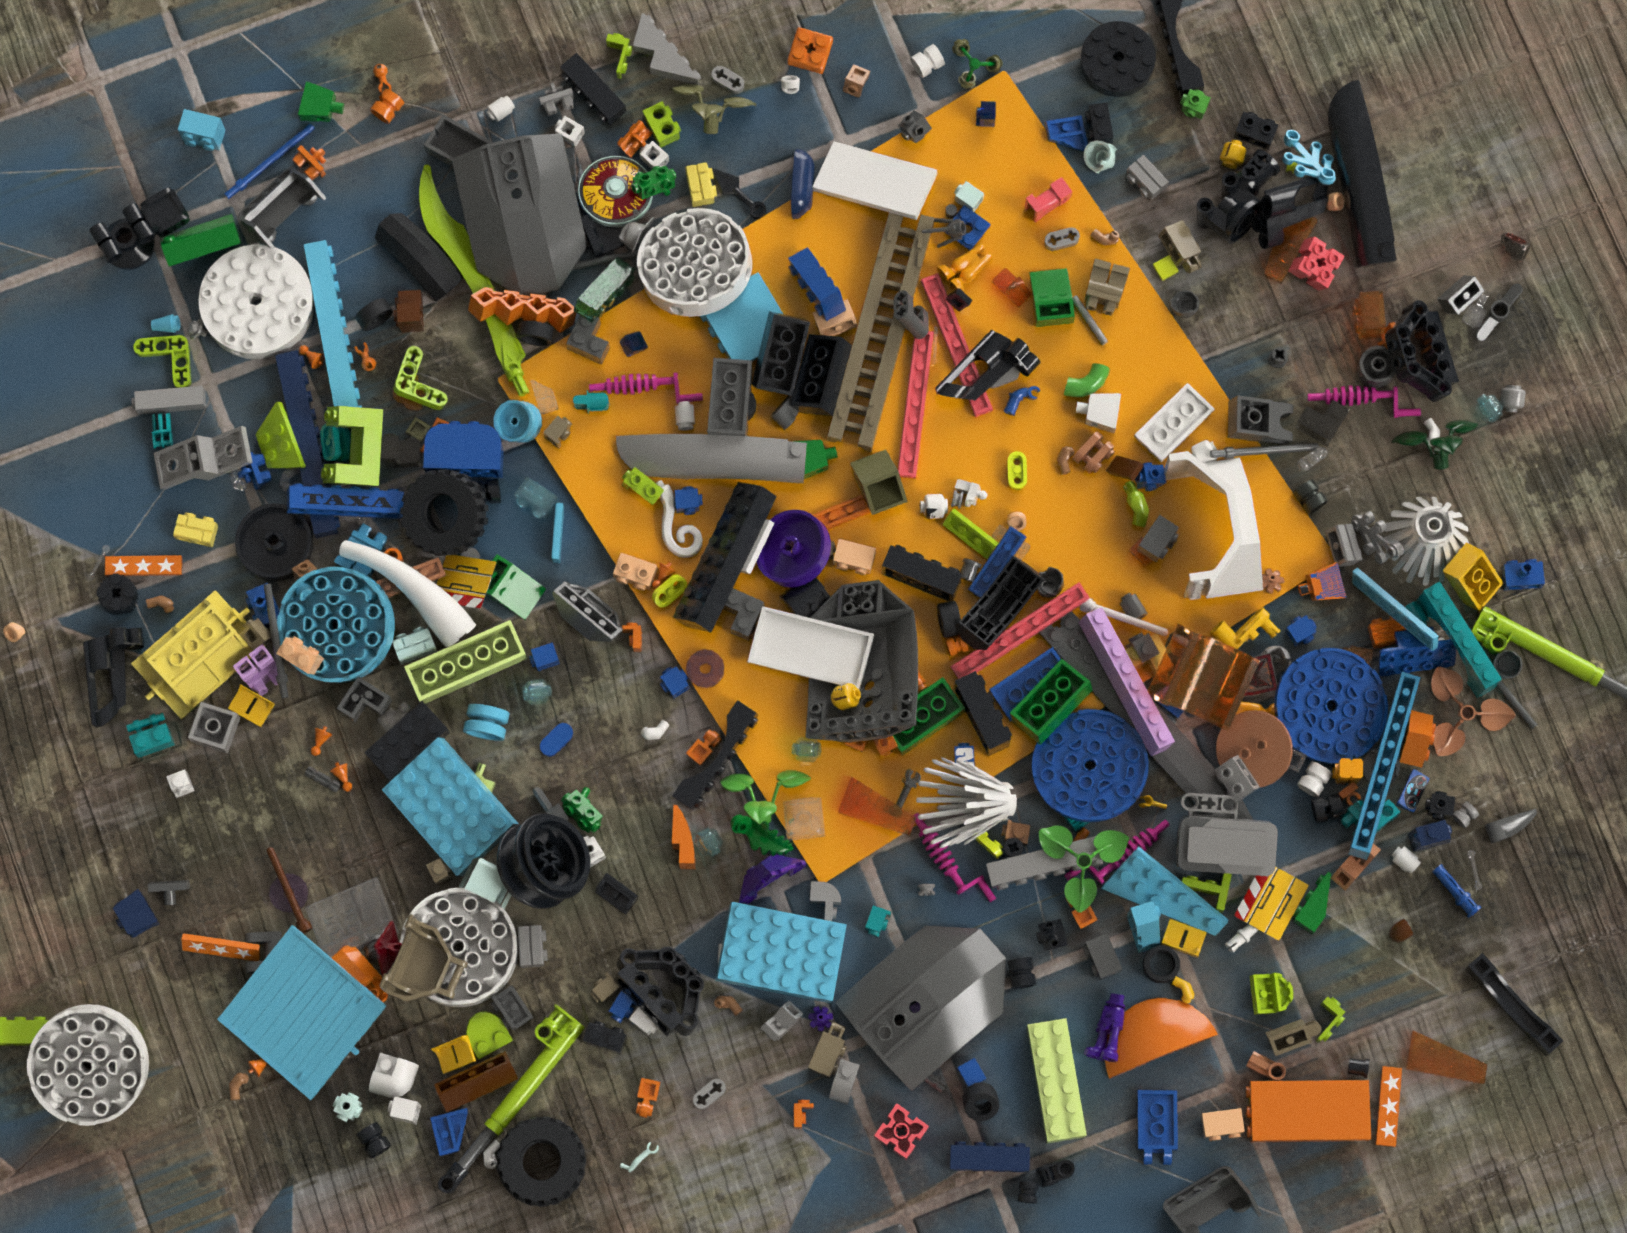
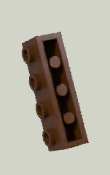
M506 1051L442 1080L434 1084L446 1112H449L506 1084L512 1083L518 1077Z

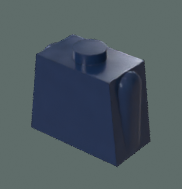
M1446 820L1413 829L1408 833L1413 852L1450 843L1452 829L1446 823Z
M139 889L116 903L113 907L118 917L116 919L118 926L121 930L125 929L131 938H135L145 931L160 925Z

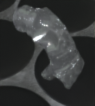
M1325 447L1316 448L1313 452L1298 460V469L1302 472L1312 469L1316 463L1325 459L1328 455V450Z
M241 468L229 472L233 488L241 491L246 490L247 483L238 478L237 475Z

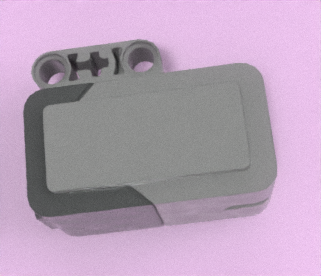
M1185 793L1181 797L1180 803L1185 810H1188V815L1182 816L1178 821L1177 867L1187 871L1270 876L1273 874L1276 866L1278 830L1274 824L1264 820L1237 819L1238 802L1230 795ZM1188 796H1192L1195 799L1192 807H1186L1184 804V800ZM1198 797H1201V801H1207L1208 798H1211L1214 805L1207 808V805L1200 804L1201 808H1197L1199 804ZM1227 799H1232L1234 802V806L1230 810H1226L1223 807V803ZM1195 811H1198V812H1212L1213 814H1212V815L1197 814Z

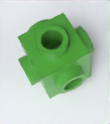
M1190 89L1188 94L1184 93L1180 104L1183 105L1181 111L1190 118L1196 117L1202 120L1211 97L1206 96L1200 90Z

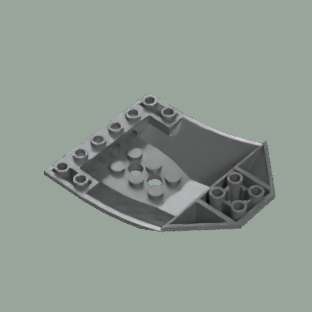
M562 134L519 136L488 143L453 158V168L477 271L505 289L519 292V295H539L559 290L588 247ZM516 172L518 176L515 180H509L507 178L508 174ZM516 189L522 191V196L518 199H514L511 196L512 192Z
M879 580L842 585L810 618L874 634L860 688L861 697L856 707L840 710L831 701V694L834 688L839 685L809 678L806 738L840 742H859L888 738L916 726L918 644L914 611ZM868 682H874V687L871 690H865V685ZM868 701H873L870 707H865Z
M924 926L875 966L835 1003L882 1061L913 1091L972 1038L1003 1014L1006 957L981 929ZM914 1001L920 1004V1010L917 1013L911 1012L909 1008L910 1004ZM899 1014L905 1017V1023L902 1026H898L895 1023V1017Z

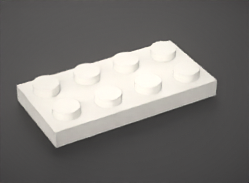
M1187 383L1134 437L1162 463L1169 454L1214 412L1215 408Z

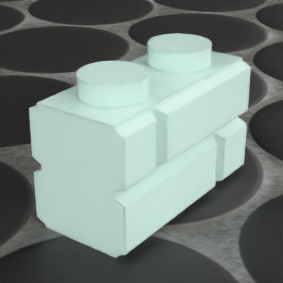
M418 627L413 630L414 633L409 635L402 633L395 637L392 643L401 665L437 652L428 627Z

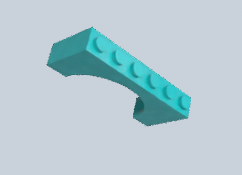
M1439 581L1425 589L1416 602L1422 606L1428 617L1434 619L1442 627L1453 642L1466 668L1467 684L1478 699L1493 690L1502 678L1441 582Z

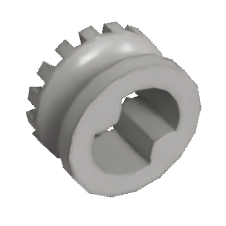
M954 490L951 507L957 506L961 509L964 492L958 493L957 490Z
M935 884L918 885L920 889L918 892L919 896H925V894L926 896L928 894L929 896L935 895V891H933Z

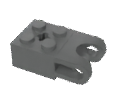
M1237 395L1228 401V438L1279 445L1292 443L1293 433L1281 427L1280 418H1286L1292 414L1294 407L1288 403Z

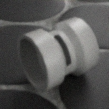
M1466 801L1461 805L1460 810H1456L1453 813L1452 817L1465 829L1472 819L1475 820L1479 816V813Z

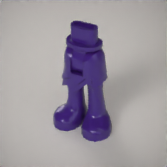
M1110 994L1109 1001H1106L1105 1004L1107 1005L1104 1006L1097 1024V1041L1093 1047L1085 1048V1056L1101 1061H1118L1119 1031L1123 1030L1125 1014L1124 995ZM1108 1034H1110V1035H1109L1108 1044H1107V1047H1106L1107 1036H1108Z

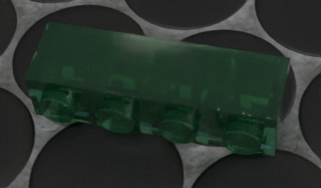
M616 257L579 296L573 311L591 323L597 317L601 318L606 307L610 308L615 298L623 294L625 287H629L635 279L633 274L636 268Z

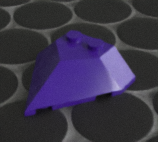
M781 855L768 856L757 866L755 865L746 871L747 874L744 876L739 903H751L757 899L758 891L786 873L790 877L806 867V862Z

